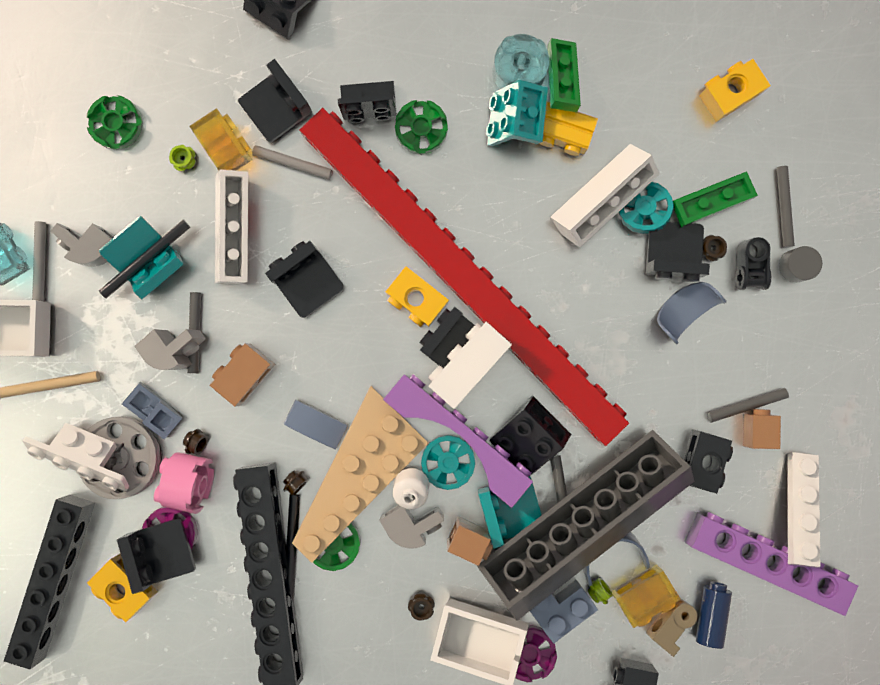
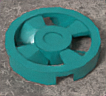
M651 182L645 187V190H648L647 195L641 196L639 193L624 206L634 208V210L625 213L623 207L619 211V215L622 218L621 221L625 227L636 233L649 234V231L661 230L670 221L673 211V200L668 190L659 183ZM666 199L667 211L656 210V203ZM651 218L653 225H643V220Z
M445 435L429 442L423 451L421 465L423 473L431 484L440 489L452 490L463 486L469 481L474 473L475 458L467 442L460 437ZM450 441L449 451L443 452L439 443ZM466 454L469 455L470 463H459V457ZM427 460L437 461L438 468L428 471ZM453 473L457 483L448 484L447 474Z

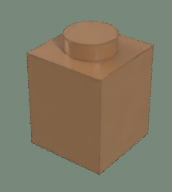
M753 409V414L743 415V446L753 449H780L781 416L771 415V410Z

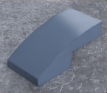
M141 381L122 403L124 407L141 418L145 426L163 439L170 434L183 418Z
M296 399L283 423L287 427L335 450L348 426L346 423Z

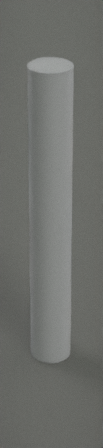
M257 145L254 146L252 151L253 156L330 180L332 175V169Z
M35 221L32 300L44 302L46 222Z

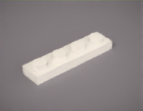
M796 452L788 453V564L820 567L819 456Z

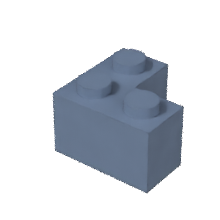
M576 579L556 595L552 593L530 610V613L554 644L598 611V608Z

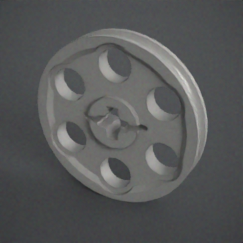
M111 417L98 421L87 430L90 433L115 442L117 448L104 468L123 475L129 484L127 491L119 492L105 487L101 481H95L93 478L92 480H87L80 476L83 483L93 493L107 499H124L139 494L152 483L159 470L161 457L158 441L147 426L130 417ZM114 423H118L122 427V434L119 438H114L110 433V428ZM138 434L146 438V446L143 449H138L134 444V439ZM121 452L120 457L123 458V462L116 463L117 458L114 457V454ZM140 461L147 463L149 467L148 474L145 477L140 476L136 470L137 464Z

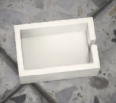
M0 300V356L49 357L51 303L37 300Z
M487 322L482 327L477 323L466 335L469 341L462 348L458 344L447 356L451 360L443 369L439 365L428 377L432 381L428 386L453 409L456 408L512 345Z
M450 598L444 606L431 661L503 685H513L529 623L521 620L517 621L514 618Z

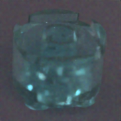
M516 34L504 38L494 58L492 74L495 84L502 89L518 80H523L542 86L549 68V54L545 43L541 39L527 34ZM518 64L523 65L524 69H519Z

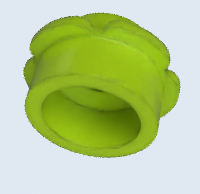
M178 145L170 151L169 161L176 170L185 171V169H191L195 165L196 160L194 157L196 154L191 147Z
M600 577L595 581L592 580V585L588 589L590 597L596 603L608 604V599L613 596L611 589Z

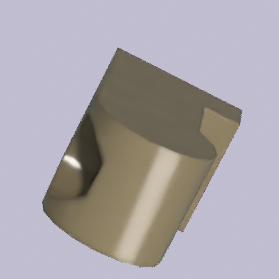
M675 599L663 610L646 631V634L674 657L681 649L675 642L685 629L692 627L696 623L697 612L686 601Z

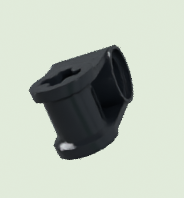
M761 237L748 239L741 242L737 247L736 285L739 290H745L746 287H760L762 290L769 289L772 278L770 269L771 248L766 239ZM751 244L757 248L756 257L750 254L749 248Z

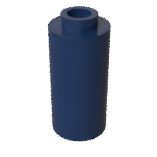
M711 581L710 585L704 586L696 642L703 646L715 649L724 648L732 591L727 589L726 584Z

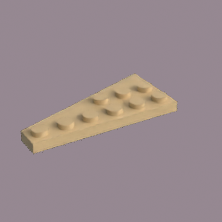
M370 386L292 542L311 563L428 444L396 410L383 400L384 398L372 386Z

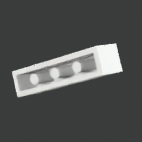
M629 144L551 216L560 234L578 247H581L660 174L652 155Z
M220 169L216 174L215 284L247 283L248 172Z

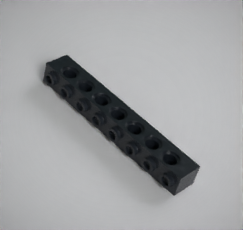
M274 462L244 466L235 470L236 474L233 477V485L235 490L238 491L239 496L237 514L242 520L243 528L240 532V539L242 545H245L244 569L249 574L250 582L247 587V594L249 600H252L251 624L256 629L257 637L254 649L256 655H259L260 660L258 679L263 685H299L303 680L294 604L288 576L286 542L276 465ZM253 487L260 490V500L252 496ZM256 515H260L263 517L265 522L264 527H260L256 524ZM259 542L264 543L268 547V554H264L259 550ZM262 570H266L271 574L272 581H267L263 578ZM266 598L274 601L275 608H270L266 604ZM269 626L276 627L279 635H273L269 630ZM273 654H278L282 658L283 663L276 662Z

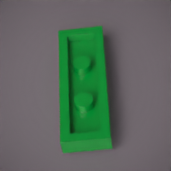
M551 38L547 45L550 106L553 109L577 113L581 106L576 42Z
M746 171L675 199L673 201V210L682 228L754 199L758 195Z

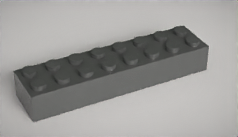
M652 430L488 556L487 560H483L477 567L510 613L518 621L694 482L691 466Z

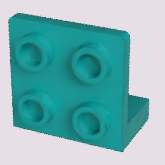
M518 80L494 92L489 102L491 114L490 122L486 129L487 145L495 146L510 139L534 144L541 143L543 141L548 87Z
M138 216L100 248L99 253L118 272H121L162 236L142 216ZM169 245L128 281L131 283L133 292L142 300L184 263L179 253Z
M533 483L512 508L494 494L489 486L478 489L493 549L503 546V540L513 538L542 516Z

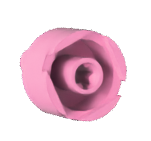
M180 452L174 453L170 458L165 457L160 464L159 471L162 476L160 484L154 492V501L159 502L163 507L198 514L204 507L200 505L202 499H208L212 489L214 469L209 468V464L213 463L212 460Z

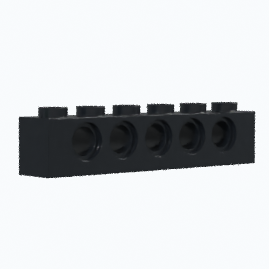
M67 495L55 500L4 662L31 670L46 658L95 502L73 495Z

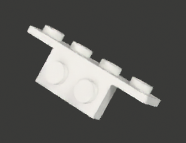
M68 423L63 425L50 446L27 436L22 441L28 449L27 453L35 459L43 460V458L51 460L52 464L62 470L73 469L79 476L87 480H92V478L100 480L105 487L116 491L119 488L127 491L129 488V484L123 475L104 468L117 448L113 441Z

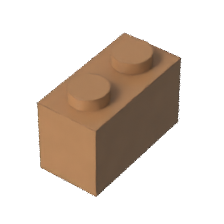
M245 343L243 346L239 344L231 352L229 357L232 359L226 366L222 365L212 375L214 380L209 385L234 407L241 406L275 366L270 359L252 344Z
M458 516L447 539V552L479 566L482 559L487 560L493 544H490L491 539L488 529Z

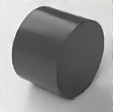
M801 246L789 250L780 259V273L790 282L797 283L811 280L822 269V257L816 249L809 246Z

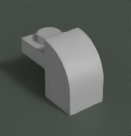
M56 223L50 232L58 238L56 242L62 248L69 251L64 256L67 260L89 267L100 266L108 262L100 255L99 249L114 237L104 228L92 223L81 237L69 227Z
M153 329L134 347L143 360L155 369L181 370L192 365L187 356L194 354L200 348L199 344L206 338L200 330L186 329L174 339L169 330Z
M398 505L381 515L379 521L394 543L404 548L413 549L426 545V538L423 533L427 532L429 535L440 529L444 516L439 507L419 519L414 520L409 509Z

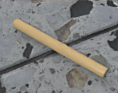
M93 371L0 387V398L99 382L100 373Z

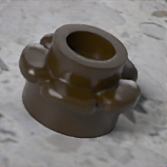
M708 235L703 239L702 255H705L707 260L717 261L718 258L725 256L727 243L721 236ZM711 246H715L716 249L713 251Z
M200 429L189 431L183 439V445L187 454H201L208 443V436L203 434Z
M295 470L292 471L283 480L285 484L283 491H288L292 496L298 493L308 482V479L303 475L304 471L298 473Z
M424 593L414 595V598L408 603V610L415 620H427L434 613V600L430 596L427 597ZM419 605H424V608L420 609Z

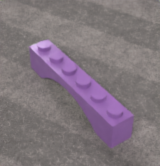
M404 374L383 400L404 418L431 420L459 434L473 448L481 460L488 478L490 490L512 508L533 483L532 479L529 478L531 472L521 463H518L516 466L507 459L510 454L498 444L495 448L488 444L486 440L489 437L479 428L475 427L472 430L464 424L468 419L456 409L452 413L444 407L446 402L435 392L430 395L422 389L426 384L413 374L409 378Z

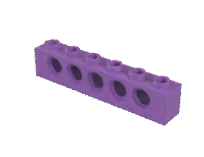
M708 512L707 516L697 513L685 540V543L690 547L846 616L858 588V585L848 580L850 575L833 568L832 572L824 570L825 564L820 562V567L788 564V547L783 545L780 550L773 547L774 541L758 534L755 539L747 535L749 530L735 523H733L732 527L722 524L724 519ZM725 532V541L717 545V536ZM750 544L749 553L742 556V548ZM775 555L774 564L768 567V559ZM800 567L799 575L793 578L794 569ZM824 578V586L818 589L820 580Z

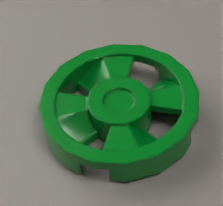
M102 96L92 103L87 112V118L89 119L88 133L94 141L105 148L114 150L127 148L137 140L141 133L143 122L140 111L134 103L123 96ZM115 103V110L107 111L105 105ZM133 112L136 117V123H127L124 116ZM95 123H102V127L95 129ZM115 134H120L122 138L118 144H115Z
M410 101L400 109L396 116V137L402 147L411 153L420 155L431 153L438 149L446 139L448 131L447 117L442 108L432 101ZM423 107V115H416L414 108ZM440 118L443 129L432 128V121ZM400 126L411 127V130L401 134ZM427 138L430 144L428 148H420V139Z
M350 523L347 528L353 535L344 538L340 534L324 550L325 554L320 560L316 558L313 563L321 569L329 571L341 570L353 563L359 553L361 543L356 526L354 527ZM340 551L349 557L345 562L340 560L338 554Z

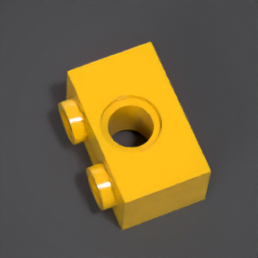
M754 59L745 64L739 61L727 70L729 74L723 78L717 75L704 84L706 89L699 96L716 122L761 95L771 86ZM728 84L734 85L737 93H733L729 89Z
M407 266L404 267L385 291L390 296L387 301L399 311L402 307L411 313L408 318L420 327L423 324L429 327L449 302V299ZM413 292L421 293L424 297L423 303L419 306L410 305L408 303L409 295Z
M121 554L111 558L87 582L91 587L92 593L111 607V612L115 617L123 619L125 622L136 615L158 593L151 585L142 592L132 594ZM117 584H121L125 588V595L118 592Z

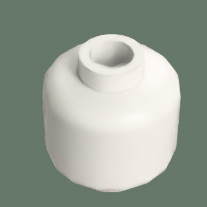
M416 468L402 470L394 480L393 497L395 502L400 507L412 510L424 505L429 494V480L427 476Z

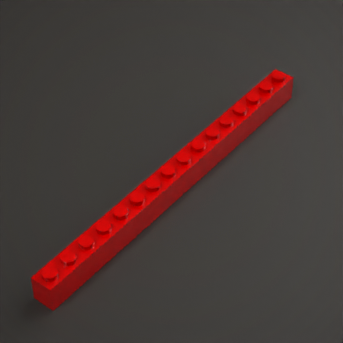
M321 108L299 129L305 140L483 323L487 322L512 344L509 350L600 444L607 446L629 424L624 418L627 415L626 412L616 403L612 406L605 398L608 395L605 390L597 383L593 386L586 379L589 376L588 373L579 364L574 366L567 359L570 355L562 346L558 344L555 347L548 340L551 337L550 334L541 325L536 327L529 320L532 316L523 306L520 305L517 308L510 301L513 296L503 286L498 288L491 281L494 277L485 267L482 266L479 269L473 262L475 257L465 247L460 249L454 243L456 240L455 236L446 227L441 229L435 223L437 218L429 209L425 208L422 210L416 204L418 201L417 197L408 188L404 191L397 184L400 180L390 169L385 172L378 165L381 162L380 159L371 150L366 152L360 146L362 141L352 130L347 133L342 128L343 121L333 111L328 113L324 108Z

